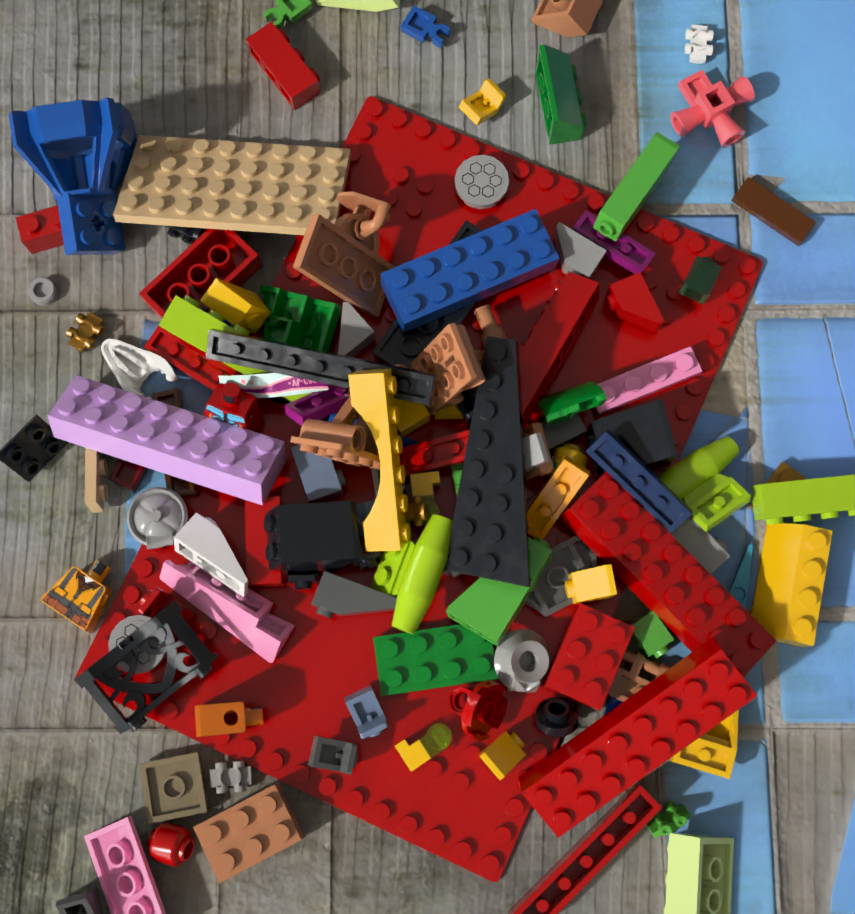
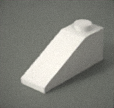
M195 513L174 536L175 551L242 597H245L248 594V579L220 528L211 518H204Z

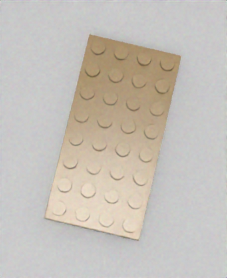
M139 135L113 216L115 222L305 235L312 215L320 214L333 224L339 218L342 204L336 200L338 193L345 190L351 160V149Z

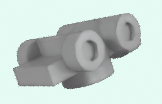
M234 761L232 768H227V762L215 763V769L209 770L210 788L216 787V794L228 793V786H234V792L246 791V785H252V766L245 767V761Z

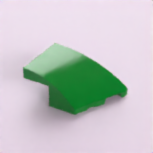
M261 285L260 293L264 295L265 305L271 312L264 321V339L329 352L342 309L341 305L314 299L307 295L287 292L280 288Z
M588 381L543 396L535 412H540L544 427H548L572 419L575 413L601 406L607 398L599 385L593 381Z

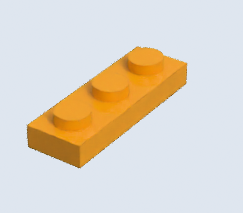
M565 455L526 510L529 524L528 534L542 540L588 478L589 470Z

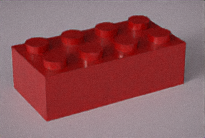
M207 229L151 281L139 295L146 305L161 319L176 295L182 299L185 295L193 298L200 303L198 308L208 313L210 308L202 303L201 298L216 278L241 287L263 265L259 255L233 230Z

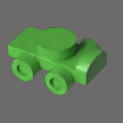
M667 801L664 804L666 813L661 815L658 812L646 824L655 839L660 835L667 836L670 833L676 832L687 823V819L691 818L689 811L682 803L676 806L673 801Z

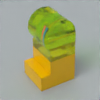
M439 471L410 474L412 496L422 495L424 502H428L429 520L432 514L440 515L439 507L434 502L433 487L440 486ZM425 520V525L421 527L425 528L429 520Z
M436 723L428 729L425 736L412 745H409L406 739H404L395 747L412 772L447 748L451 743L452 733L446 725Z

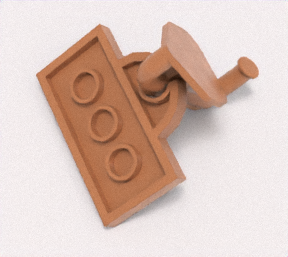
M340 192L336 200L353 213L344 214L336 220L335 224L320 214L312 215L293 268L346 302H349L368 316L379 317L386 297L380 284L381 273L395 267L378 255L380 245L378 230L390 221L391 205L357 192Z

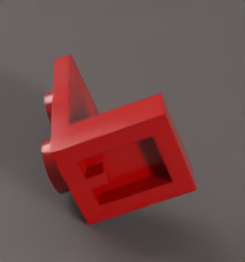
M158 587L154 591L149 590L140 601L142 606L138 610L142 615L152 618L175 600L182 608L179 614L187 623L196 614L170 593Z

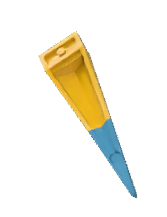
M752 543L746 546L729 591L745 609L747 606L753 552ZM739 710L671 757L669 761L730 779L737 753Z

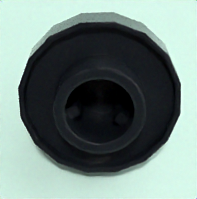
M550 697L539 703L535 710L536 725L546 735L563 737L574 732L579 725V709L574 702L567 698Z

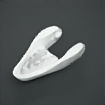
M107 339L101 345L102 354L121 388L125 391L144 396L143 393H140L143 382L150 374L160 370L162 374H166L167 381L176 382L178 380L169 363L157 354L117 339Z

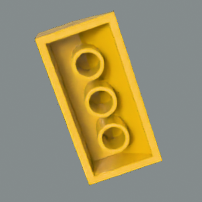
M781 523L766 525L751 615L777 642L804 648L814 646L832 530L805 524Z

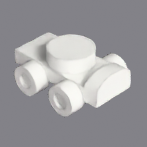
M691 25V29H686L685 40H690V43L685 44L684 54H690L689 62L702 64L706 61V55L712 56L713 45H708L707 41L713 40L714 31L707 30L708 26Z

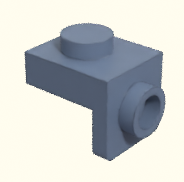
M371 685L344 697L361 739L375 737L389 726Z

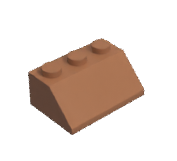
M540 0L531 21L535 25L568 38L587 35L592 28V23L602 6L603 0Z

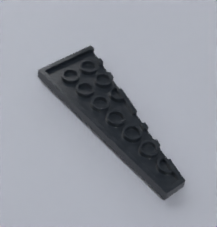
M487 336L481 366L486 381L477 387L451 527L449 554L444 570L531 587L530 550L528 549L527 531L529 530L526 513V471L522 436L524 435L521 424L522 400L519 389L520 364L518 341Z

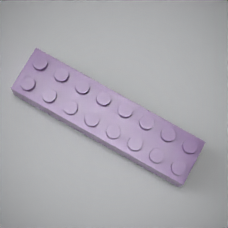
M78 375L73 378L47 415L53 437L262 506L286 463L285 441Z

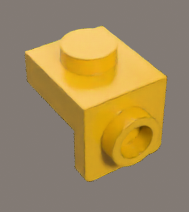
M489 78L484 81L480 91L463 99L459 108L477 126L498 114L506 99V94Z

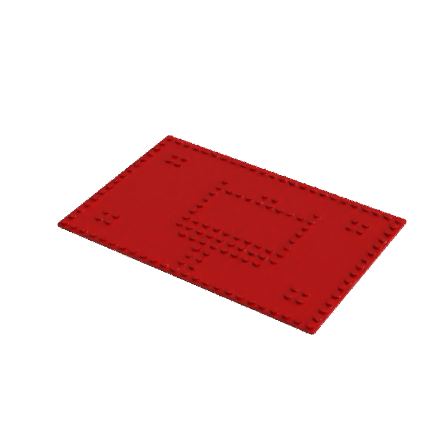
M369 96L365 100L342 148L351 149V160L344 192H357L391 205L390 221L378 230L380 242L378 255L395 267L449 245L466 220L481 230H486L533 209L537 210L557 252L554 240L557 224L560 222L572 229L585 210L598 217L600 210L610 198L607 194L373 96ZM476 155H487L496 158L503 163L508 172L509 186L506 196L495 206L487 209L469 207L457 195L455 189V175L458 167L464 160ZM341 205L339 218L344 214L353 212ZM641 209L623 233L656 253L642 276L664 319L661 329L652 331L617 317L615 311H611L608 308L605 296L607 295L609 285L634 274L605 256L591 280L599 282V300L543 396L588 381H593L596 384L691 346L702 369L700 375L599 416L595 408L578 412L588 431L591 421L663 399L678 456L668 467L651 470L658 477L665 470L676 464L681 457L763 262L757 257ZM297 235L272 287L336 303L343 308L345 300L293 268L304 235ZM560 260L555 269L476 303L462 323L474 349H485L481 340L483 332L474 311L487 304L491 305L498 326L504 328L508 339L518 341V347L527 342L531 326L534 322H539L544 304L552 300L558 281H563L566 276L562 272ZM385 297L379 317H370L351 305L374 330L376 338L354 358L385 364L373 356L372 352L396 319L387 297ZM342 309L329 349L330 353L338 354ZM263 323L256 333L250 332L248 336L264 339L263 329L265 324ZM257 398L262 419V425L257 433L285 441L286 463L267 497L280 496L283 504L309 503L291 447L298 444L290 442L291 436H300L302 426L286 415V404H277L267 398ZM539 411L533 412L526 426L532 423L543 422ZM435 414L430 415L429 422L404 437L421 443L469 430L471 423L467 425L464 419H435ZM585 435L570 444L578 446L580 451L587 457L586 469L590 471V474L562 514L600 477V474H595L592 457L586 452L588 445ZM333 460L335 470H342L346 486L341 487L344 495L325 502L355 501L356 505L363 502L376 500L372 469L369 466L362 465V467ZM451 467L435 470L439 471L440 486L433 487V498L424 499V502H428L429 520L432 514H436L453 521L457 498L452 479ZM547 474L544 476L538 475L526 481V510L548 481L549 477ZM409 477L405 478V487L408 502H412V489ZM197 484L198 496L182 498L187 507V522L195 513L204 518L209 517L214 520L246 576L245 500ZM559 516L543 540L552 548L576 536V534ZM425 520V525L423 526L410 524L411 541L415 543L418 541L429 520ZM528 534V537H530L533 540L535 539V537ZM359 536L363 553H368L366 552L365 538ZM141 545L75 678L109 652L108 642L115 626L129 616L142 615L138 612L142 606L140 604L142 597L149 590L154 591L158 587L170 593L196 613L188 625L211 653L216 652L219 657L211 663L214 668L201 679L195 676L150 711L146 717L238 761H245L246 765L252 766L269 776L492 882L500 880L531 808V804L521 793L519 777L552 754L560 740V737L546 735L539 730L536 725L535 710L538 704L550 697H567L542 687L544 681L536 692L526 693L509 692L499 678L491 680L505 687L506 691L502 692L503 697L507 698V708L498 729L492 727L487 733L490 737L487 740L478 741L464 733L462 729V716L451 710L449 695L457 687L474 689L481 682L381 696L373 637L404 633V631L392 627L394 611L342 617L334 614L331 619L317 614V607L311 604L318 585H312V589L309 590L295 589V584H290L288 579H285V586L255 588L248 586L249 589L273 603L269 614L295 625L274 662L269 663L160 579L163 563L166 560H171L176 565H187L189 563L188 559L175 551L174 545L155 549H147L146 545ZM597 556V565H596V567L606 565V564ZM380 561L377 562V566L363 570L360 569V566L353 567L352 563L331 574L370 588ZM320 572L319 582H320V580H321V577H322V575H323V572ZM613 572L617 595L608 599L584 602L582 604L612 617L625 584ZM442 573L433 601L416 631L459 625V623L448 617L446 609L480 577L461 574L453 578L452 574L445 577ZM525 603L507 634L518 629H528L538 633L549 647L551 667L578 604L572 603L544 617ZM493 644L494 656H495V651H496V649H497V646ZM185 645L177 647V653L181 651L190 653ZM167 653L164 660L155 669L148 673L134 674L130 681L141 683L161 682L166 671ZM192 654L184 657V661L188 665L198 662ZM177 669L174 681L185 673ZM124 671L120 678L124 679L128 672ZM95 679L96 682L105 691V693L110 697L112 693L115 691V689L108 687L105 684L98 681L97 679ZM371 685L389 726L375 737L361 739L344 697ZM121 691L114 702L123 705L127 692ZM159 693L145 694L146 704ZM466 693L461 694L459 697V705L462 709L468 699ZM129 701L125 707L135 711L137 703ZM244 701V708L262 706L263 725L246 726V732L196 736L195 706ZM236 713L224 715L226 724L237 723L238 717ZM504 731L509 735L515 732L526 745L522 749L526 756L503 779L499 780L478 754ZM314 735L357 744L358 762L353 768L351 775L308 766ZM404 739H406L409 745L420 740L432 757L412 772L395 747Z

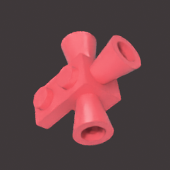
M703 70L679 81L678 88L690 105L689 108L672 112L670 115L672 126L680 137L686 136L700 123L704 129L714 125L722 148L734 144L744 136L745 131L729 115L733 106L753 101L755 98L752 84L745 76H741L727 88H725L721 81L712 85Z

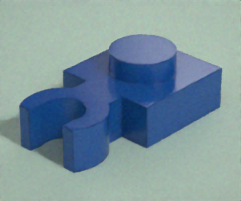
M415 5L401 25V32L422 43L428 37L439 48L443 47L444 40L439 38L438 35L450 36V28L447 25H436V16Z

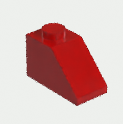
M641 272L609 285L605 300L608 308L611 311H615L618 318L652 331L661 329L664 319Z

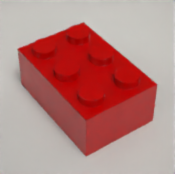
M579 603L575 608L542 687L595 711H601L635 627Z

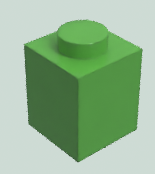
M653 611L631 625L635 627L632 638L643 654L646 655V658L653 654L658 658L671 649L668 644L674 638Z

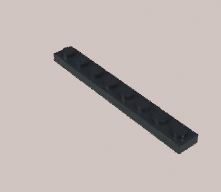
M214 328L210 329L208 334L207 359L349 389L348 375L357 370L391 369L392 376H395L397 381V393L394 394V398L424 405H431L433 401L437 374Z

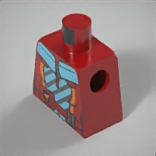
M236 383L217 384L206 404L204 416L258 432L262 425V419L257 398L253 394L240 390Z

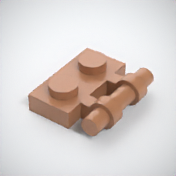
M626 649L622 660L631 664L630 669L626 671L618 668L607 695L624 702L650 683V681L638 676L640 669L654 674V679L670 669V666L662 662L660 664L645 658L646 655L638 651L634 653Z

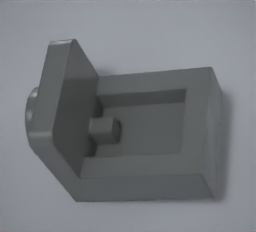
M314 735L308 766L351 775L353 768L358 762L357 744Z

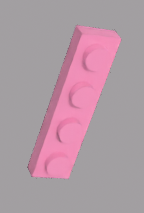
M691 346L598 383L597 385L605 392L607 400L603 405L594 407L597 415L599 416L700 375L702 369Z

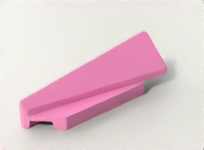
M166 560L163 563L160 579L266 661L269 663L274 662L295 625L269 614L273 605L271 601L249 588L248 594L242 597L191 561L187 565H176L171 560Z

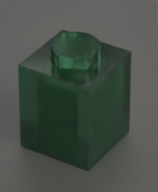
M696 256L678 293L704 305L722 270V266L717 265V262L709 257Z

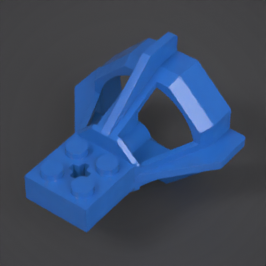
M104 98L100 101L76 100L35 106L28 111L10 112L9 122L13 147L49 186L54 194L53 198L58 203L65 255H114L125 251L121 222H115L113 213L118 201L116 189L128 170L137 143L135 125L131 118V113L122 103L114 102L113 98Z

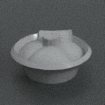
M164 487L149 488L138 494L131 502L127 513V524L132 536L138 542L146 545L147 549L174 545V536L188 520L187 507L183 499L173 490Z
M518 629L508 633L500 645L497 646L494 656L497 676L509 692H536L540 684L545 680L551 664V655L547 643L538 633L528 629Z

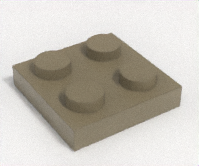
M200 752L139 764L148 824L209 812Z

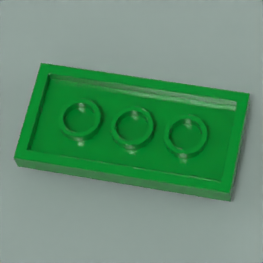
M461 624L418 630L414 635L404 632L373 637L381 696L498 679L494 666L493 644Z

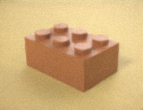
M280 783L264 789L193 827L219 884L305 837Z

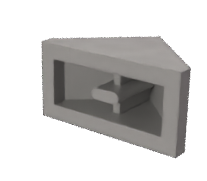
M343 302L338 354L355 357L376 340L375 333L349 302Z

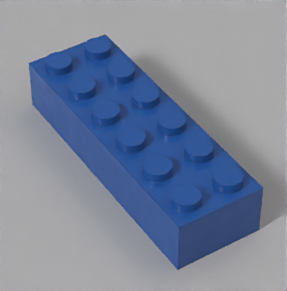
M533 209L382 272L380 284L402 332L405 333L474 302L476 303L555 269L560 258L537 210Z

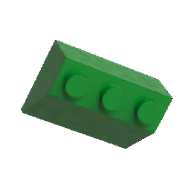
M545 44L539 45L535 74L549 145L581 140L582 132L587 128L585 113H580L579 105L582 104L580 88H575L574 83L577 80L576 66L571 64L569 54Z

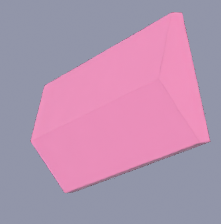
M132 816L84 836L111 914H166Z

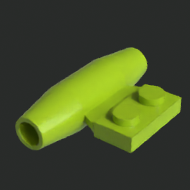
M728 436L696 449L658 476L693 510L690 517L706 533L749 503L751 495L732 477L720 474L740 452L736 442Z
M432 514L416 543L409 540L401 551L383 552L370 588L397 598L392 627L414 635L433 601L448 559L452 520Z

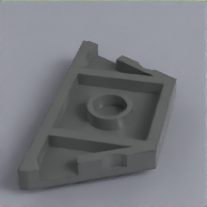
M577 535L550 548L553 558L525 602L544 617L573 603L572 598H567L565 581L569 580L568 575L570 573L594 568L597 565V555Z

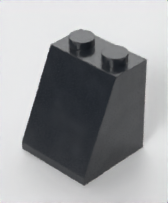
M663 399L591 421L588 431L585 433L586 442L589 447L609 429L650 470L668 467L678 456ZM592 458L594 472L596 475L600 474L601 477L606 471Z
M355 501L277 505L266 513L264 529L267 532L268 544L265 556L269 561V570L326 571L333 573L360 559Z

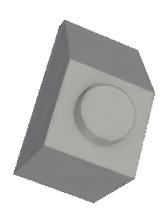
M560 222L557 224L554 240L562 272L567 275L569 271L591 279L604 260L607 250Z

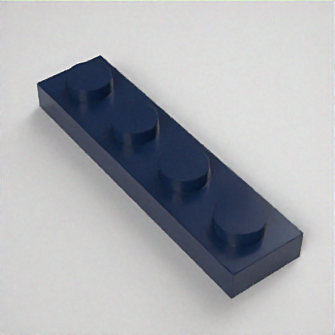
M609 429L587 448L586 452L670 533L692 515L693 510Z

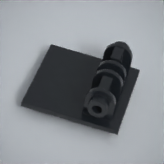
M36 414L0 449V461L29 482L68 442L53 437L50 425Z

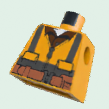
M98 559L88 572L73 566L41 598V601L82 630L93 633L113 593L111 588L102 583L111 568Z

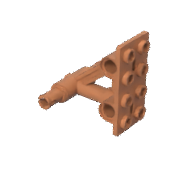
M490 304L475 309L474 314L483 332L481 340L484 348L487 336L508 339L504 328L498 326ZM448 324L410 363V369L428 371L432 374H437L432 404L424 405L430 415L464 400L462 391L474 388L486 381L481 368L484 350L473 348L464 325Z
M403 364L393 365V366H398V367L407 368V367H406L405 365H403ZM350 396L332 422L307 419L302 424L300 436H291L290 442L300 445L299 451L330 458V460L344 462L352 466L362 467L363 465L380 470L378 448L372 432L362 416L351 405Z

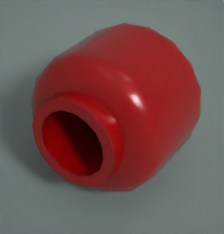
M165 822L150 833L147 846L153 860L177 867L190 859L194 851L195 841L189 829Z

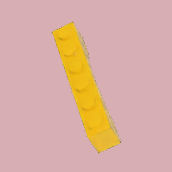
M391 369L357 370L348 375L351 405L362 416L371 430L380 458L378 495L371 512L363 522L366 552L401 551L408 543L407 541L410 540L411 530L409 523L405 521L408 499L407 495L403 494L402 483L405 482V468L403 465H400L399 454L402 453L403 443L401 436L397 435L396 425L400 421L399 408L394 403V394L397 393L396 377L392 376Z

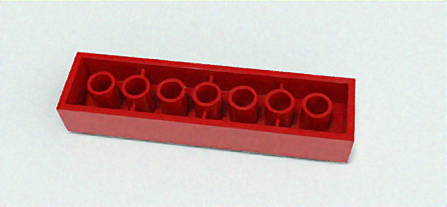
M607 472L599 477L560 516V519L606 565L612 564L613 572L660 618L691 652L714 637L745 677L777 641Z
M713 637L519 777L521 793L559 838L756 698L757 694Z

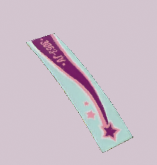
M278 373L218 376L220 383H236L240 390L253 394L256 398L280 397L329 390L328 384Z

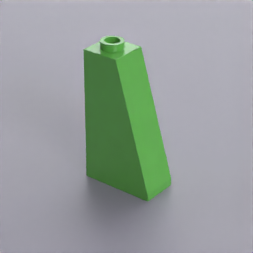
M656 132L600 210L593 228L616 242L663 181L680 146L659 132Z
M528 537L531 587L480 577L446 609L448 617L492 644L499 646L552 560L553 556L552 550L549 549L550 545L538 537H535L534 540Z

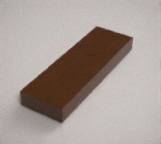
M750 177L745 180L731 200L797 246L802 243L816 224L814 220Z

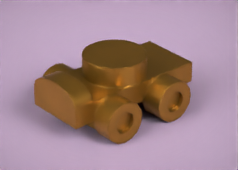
M89 311L87 316L80 313L76 317L75 322L80 325L78 329L70 327L66 332V336L71 338L68 344L82 353L86 348L91 350L95 345L96 341L94 339L96 335H102L105 327L102 326L104 320Z
M422 495L412 496V502H408L405 521L409 525L410 520H413L414 526L425 525V520H429L428 502H424Z

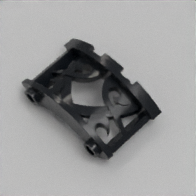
M175 600L119 643L122 649L117 645L74 679L81 689L85 687L117 726V731L120 734L128 729L132 732L139 729L147 722L144 716L195 676H198L199 679L206 676L214 668L211 663L219 657L216 652L211 653L179 614L182 608ZM173 632L177 635V637L180 640H175ZM151 637H157L159 644L165 641L166 645L154 648L150 645L149 640ZM185 645L190 653L186 651L177 653V647ZM137 646L141 651L152 655L167 652L166 671L161 682L141 683L130 681L137 667L136 655L132 650L134 647ZM192 654L198 662L188 665L185 663L184 657ZM122 661L129 664V671L124 679L120 678L124 671H120L117 667L118 663ZM177 669L185 673L174 681ZM95 679L105 684L106 686L115 689V691L112 693L110 697L105 693V691L101 688V686L96 682ZM121 691L127 692L123 700L124 708L129 701L137 703V709L128 717H125L113 702ZM159 693L146 704L145 694Z

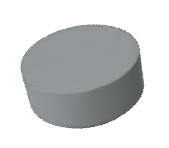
M39 277L31 282L28 293L36 304L48 306L57 299L58 288L51 279Z

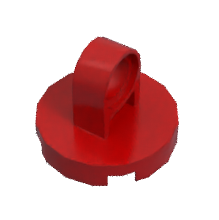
M486 680L482 681L474 689L457 687L449 695V706L453 712L462 716V729L466 735L478 741H483L490 737L487 733L492 727L498 729L507 708V698L503 697L502 692L506 691L504 686L494 681ZM466 693L468 699L462 709L459 705V697L461 694Z

